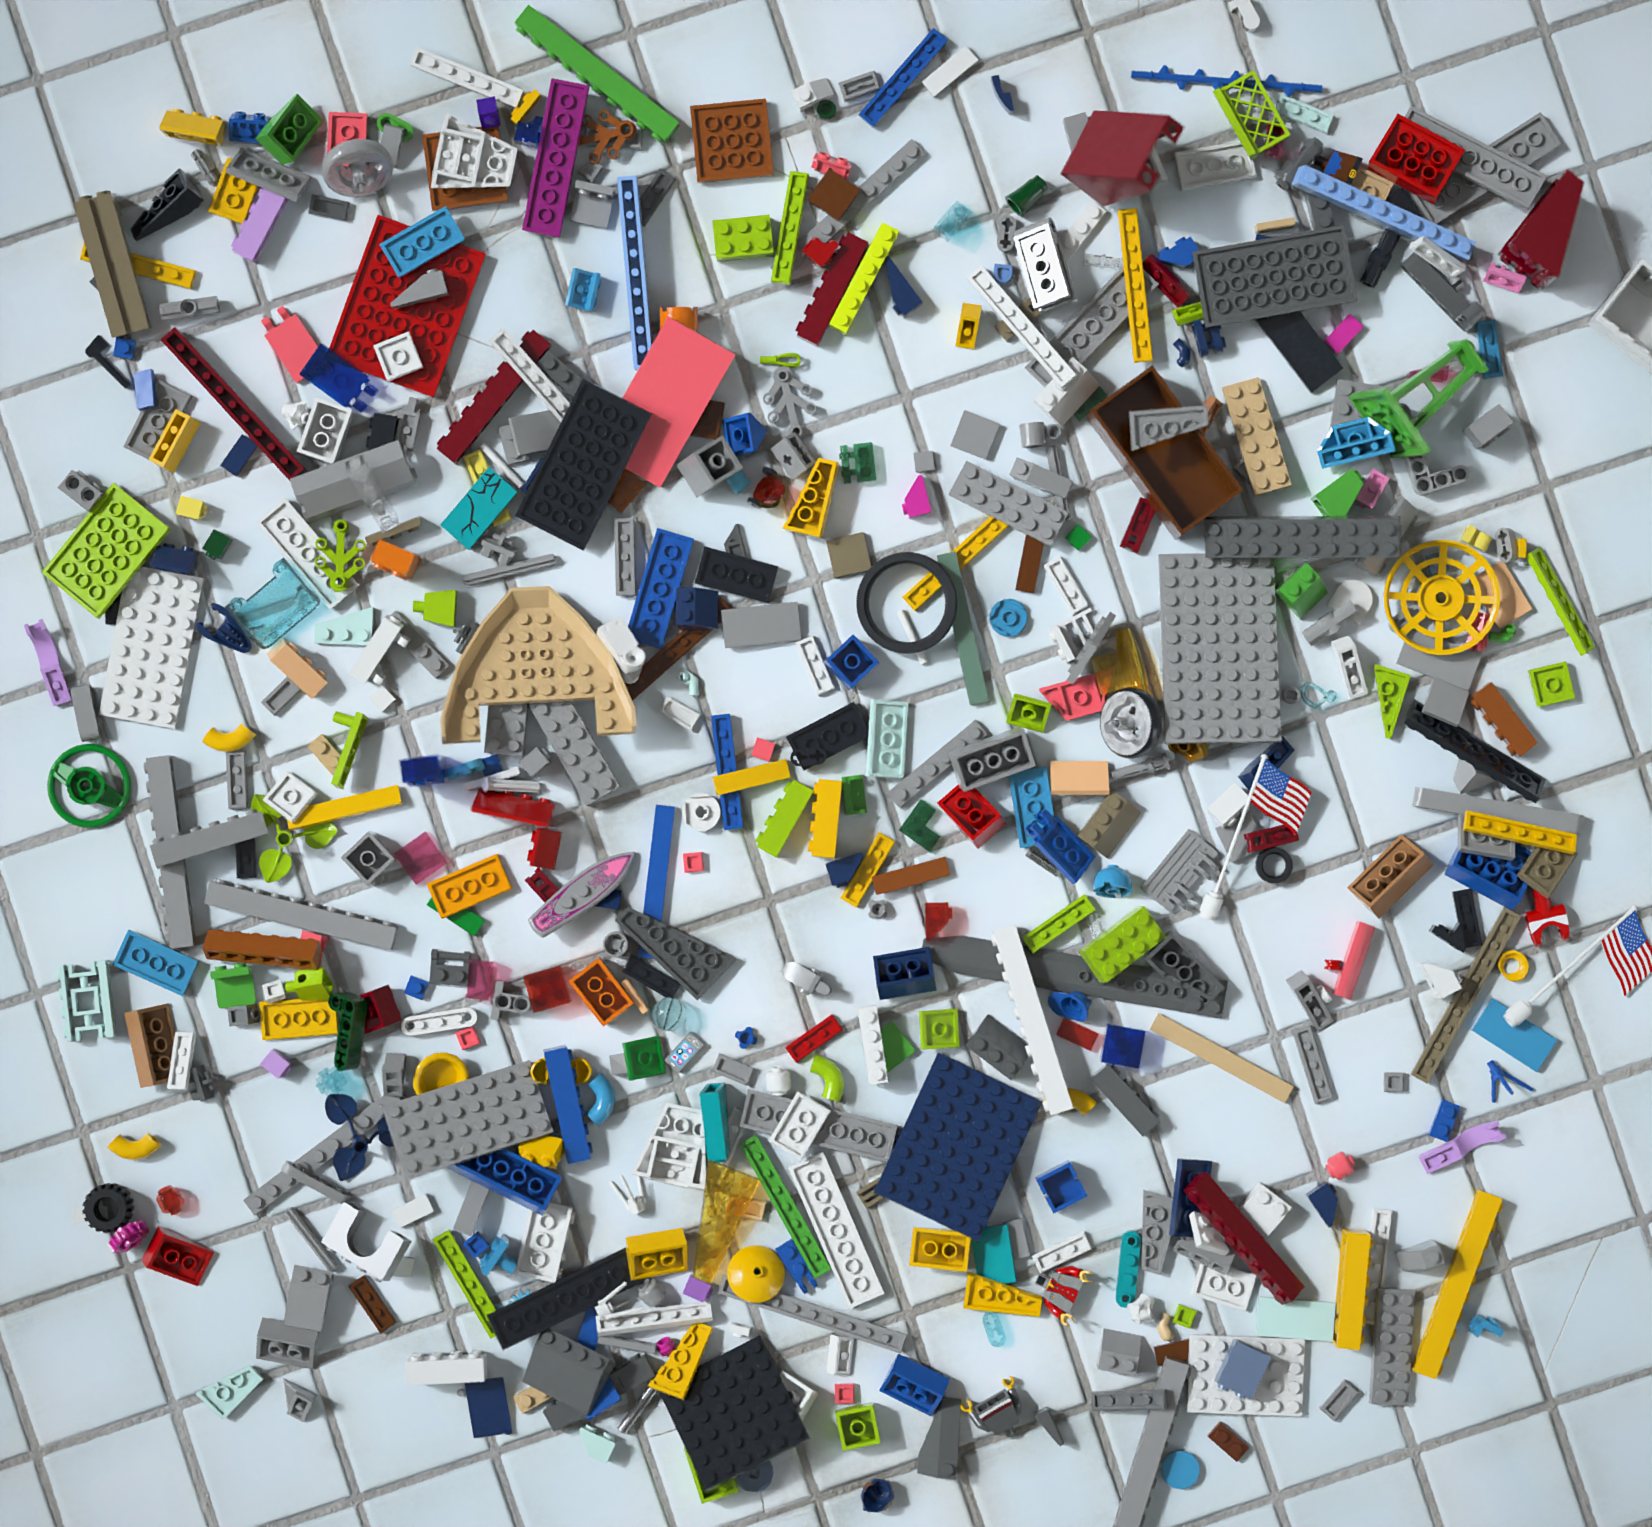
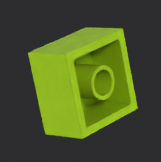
M873 1402L835 1409L843 1451L881 1443Z

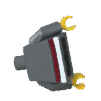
M1009 1376L1011 1379L1010 1385H1006L1004 1379H1002V1384L1008 1388V1391L1006 1389L1001 1390L974 1406L975 1410L972 1409L973 1403L971 1400L967 1399V1402L970 1404L969 1409L964 1408L963 1404H961V1409L969 1413L968 1416L977 1428L986 1432H993L995 1435L1004 1432L1006 1437H1012L1016 1433L1013 1426L1019 1423L1017 1416L1021 1413V1399L1017 1389L1013 1387L1014 1379Z

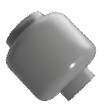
M646 1279L638 1287V1297L647 1306L655 1307L657 1305L659 1307L665 1302L666 1288L656 1279Z

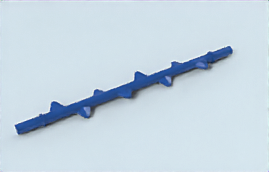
M1163 65L1159 72L1131 71V78L1148 79L1150 81H1174L1180 90H1183L1187 83L1211 84L1214 90L1221 89L1223 85H1228L1241 77L1239 71H1234L1230 78L1205 76L1202 69H1198L1194 75L1171 74L1167 65ZM1272 74L1265 81L1260 80L1265 89L1283 90L1287 97H1291L1294 91L1322 93V85L1304 84L1303 82H1277ZM1247 79L1244 87L1254 89L1256 81Z

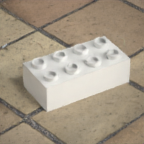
M472 1350L469 1354H463V1351H452L449 1355H443V1352H433L430 1356H424V1353H413V1356H410L406 1361L407 1385L484 1382L488 1376L487 1353H482V1350Z

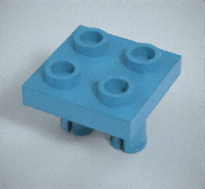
M502 1234L500 1238L497 1236L491 1244L490 1253L486 1252L480 1260L481 1273L488 1276L496 1265L510 1274L513 1273L517 1266V1260L504 1253L509 1245V1237Z

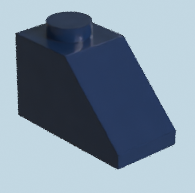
M862 852L825 864L832 886L836 885L837 888L848 885L847 881L851 880L863 857Z
M1324 1181L1306 1193V1196L1327 1227L1330 1228L1333 1226L1338 1199L1335 1196L1337 1191L1332 1184L1328 1185Z

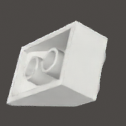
M1258 1182L1238 1209L1260 1235L1266 1239L1292 1207Z

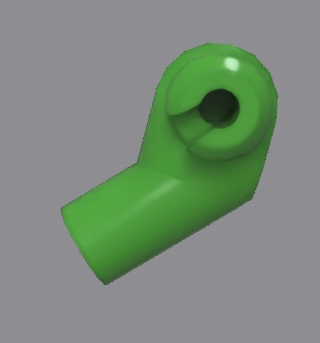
M1510 623L1500 633L1490 632L1489 641L1508 642L1515 635L1516 626Z

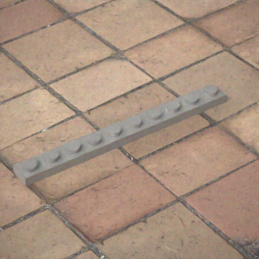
M913 139L908 141L858 187L861 192L839 222L827 215L798 241L793 273L809 259L801 251L813 237H817L823 243L828 242L925 154Z
M404 1092L403 1097L383 1095L353 1117L351 1121L356 1134L363 1135L374 1127L378 1120L384 1117L382 1106L406 1099L407 1096ZM345 1123L293 1163L310 1172L315 1171L331 1159L337 1150L347 1147L353 1142L349 1123ZM281 1171L243 1201L251 1212L256 1215L299 1183V1181Z
M724 1274L718 1294L746 1302L735 1295L729 1286L727 1275ZM780 1292L766 1302H746L897 1353H901L906 1338L904 1333Z

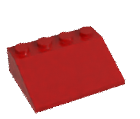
M1397 114L1370 158L1368 169L1435 205L1465 149Z
M479 789L472 804L471 812L551 827L555 804H551L552 800L540 798V801L532 800L533 796L526 794L517 797L511 791L497 793L491 790L483 792V789Z

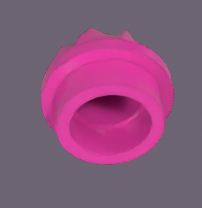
M670 1337L661 1338L656 1343L657 1352L662 1356L668 1357L675 1350V1342Z

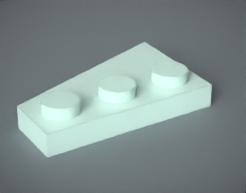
M374 607L315 624L314 643L367 645L373 636Z
M249 1365L195 1394L223 1421L264 1377Z

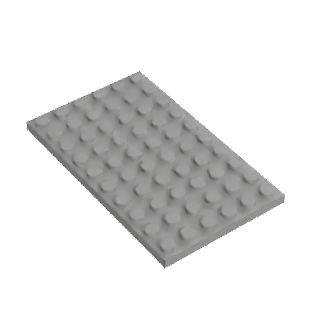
M1205 553L1159 554L1165 744L1281 742L1274 558H1205Z

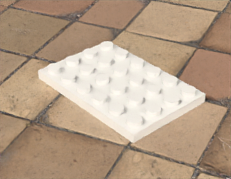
M1189 1334L1188 1364L1189 1368H1191V1373L1187 1380L1186 1411L1192 1413L1302 1416L1305 1339ZM1233 1339L1239 1340L1272 1357L1252 1399L1246 1397L1243 1400L1235 1396L1236 1392L1231 1389L1227 1392L1218 1388V1383L1214 1381Z

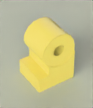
M1471 525L1466 527L1460 539V542L1486 553L1492 541L1489 535Z

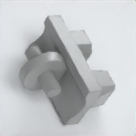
M503 531L501 535L494 533L493 538L486 536L481 543L483 546L482 556L492 558L494 551L501 554L498 562L504 565L509 564L511 559L517 554L518 549L510 546L512 540L506 538V531Z

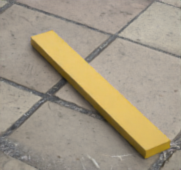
M1137 208L1118 210L1117 213L1133 363L1153 361Z
M989 517L952 551H956L959 569L961 570L1001 534L1008 525ZM929 572L902 598L916 611L942 586L937 578Z

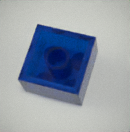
M1106 1023L1099 1061L1139 1069L1146 1031L1144 1029Z

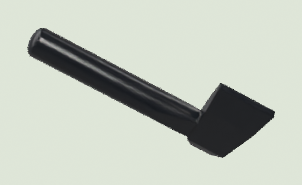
M98 334L85 349V354L89 358H95L125 389L129 388L130 383L100 354L109 344Z

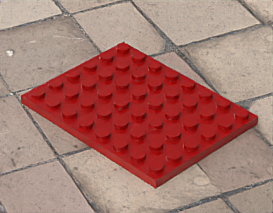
M377 215L326 359L387 381L373 345L410 332L424 368L389 382L434 398L486 253L458 244L405 276L398 278L379 244L410 226ZM428 270H442L449 293L448 296L393 310L390 303L422 275L427 274Z

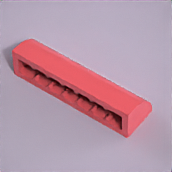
M1360 921L1356 922L1332 994L1351 1000L1376 927Z

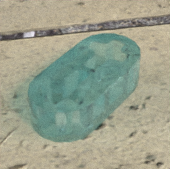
M985 1312L982 1321L988 1340L992 1346L1001 1347L1006 1341V1336L1000 1318L996 1312ZM988 1315L996 1317V1320H994L995 1327L993 1328L990 1322L986 1323L985 1321L988 1319ZM994 1330H997L999 1336H1003L1000 1338L999 1343L996 1340L992 1341Z

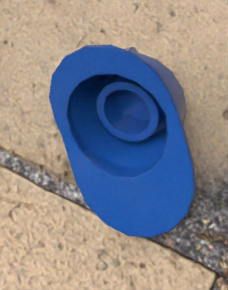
M1072 991L1068 994L1054 992L1048 997V1005L1057 1015L1080 1022L1088 1018V1010L1092 1000L1087 998L1082 992Z

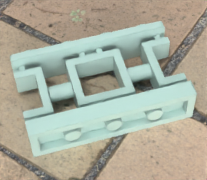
M109 960L91 962V971L75 973L74 964L60 965L57 970L58 981H61L62 987L59 989L60 1000H63L64 1005L61 1008V1014L66 1023L63 1032L67 1041L82 1040L81 1031L98 1029L99 1038L117 1036ZM99 971L100 988L99 986L89 987L88 976L98 975ZM68 973L69 978L80 977L81 988H69ZM94 991L96 1009L79 1011L77 992ZM103 1007L104 1024L93 1025L92 1014L102 1013ZM84 1015L85 1026L75 1027L74 1033L73 1016Z

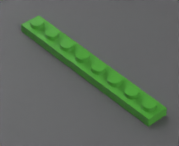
M754 1135L740 1143L739 1145L813 1277L817 1278L831 1270L828 1261L758 1136Z

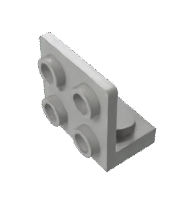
M576 180V193L570 220L607 229L615 189Z

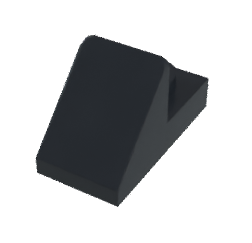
M1456 923L1450 934H1448L1449 930L1441 924L1431 926L1429 932L1459 952L1464 953L1466 949L1460 923Z

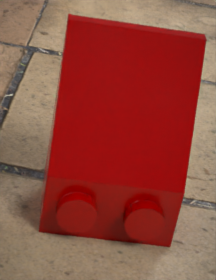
M957 785L937 802L940 808L977 849L1006 825L1001 814L976 788L964 792Z
M158 1226L141 1260L148 1269L198 1287L214 1251L174 1231Z

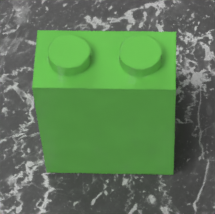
M1352 468L1313 496L1311 501L1322 516H1346L1364 484L1361 481L1363 477L1358 470L1354 471Z
M1307 562L1301 565L1275 590V594L1299 619H1302L1328 593L1321 577Z

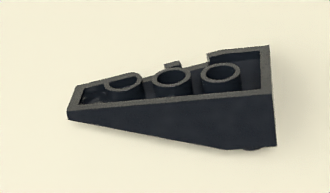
M181 168L163 184L165 189L159 197L154 196L150 209L144 210L130 230L134 240L139 241L183 218L200 207L204 201L200 190Z

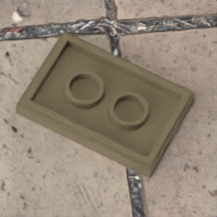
M1535 847L1516 876L1548 899L1578 853L1575 852L1572 855Z

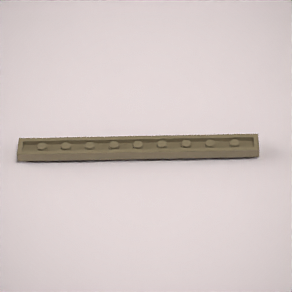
M1506 907L1502 908L1460 984L1461 989L1455 992L1410 1075L1426 1084L1429 1083L1521 918L1520 915Z

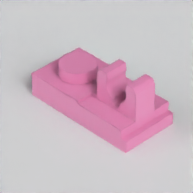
M1491 262L1483 282L1519 294L1525 283L1526 276L1505 270V265H1502L1501 268L1495 267V262Z
M1373 468L1355 498L1359 502L1358 506L1363 509L1367 507L1372 510L1390 478Z

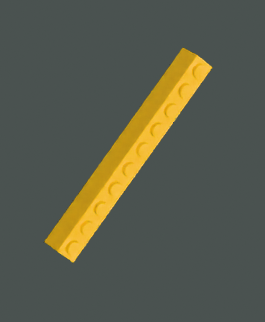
M1479 1189L1476 1191L1411 1368L1416 1373L1435 1380L1442 1373L1443 1365L1441 1364L1443 1358H1447L1449 1354V1342L1456 1335V1323L1462 1319L1463 1304H1466L1469 1300L1470 1293L1468 1291L1470 1285L1473 1286L1476 1281L1477 1267L1480 1268L1483 1262V1250L1488 1248L1490 1231H1494L1497 1223L1495 1220L1496 1215L1501 1212L1503 1207L1502 1198Z

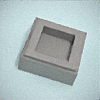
M933 451L913 453L915 472L935 470Z
M1384 1072L1383 1091L1404 1092V1073Z

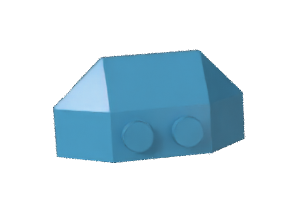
M1365 417L1333 425L1319 446L1317 453L1321 467L1324 469L1394 452L1396 448L1391 432L1371 417Z

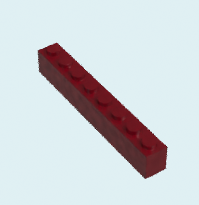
M534 330L531 332L527 331L521 338L523 342L520 344V347L535 364L552 347L551 343ZM503 361L497 368L499 372L495 377L491 376L486 381V388L482 392H477L473 398V404L470 407L467 405L461 412V419L458 422L455 420L449 427L450 432L446 437L443 435L437 442L438 447L436 449L454 464L459 462L523 383L524 380L508 362Z
M1207 1172L1196 1175L1183 1190L1188 1195L1189 1200L1195 1203L1202 1215L1207 1217L1214 1229L1219 1231L1225 1238L1226 1243L1237 1252L1238 1257L1249 1266L1250 1271L1261 1280L1262 1285L1273 1294L1277 1302L1281 1305L1293 1302L1305 1286Z

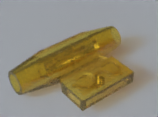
M1131 628L1116 631L1118 654L1108 653L1091 658L1100 694L1103 695L1117 691L1125 685L1126 687L1139 688L1149 693L1148 678L1141 651Z

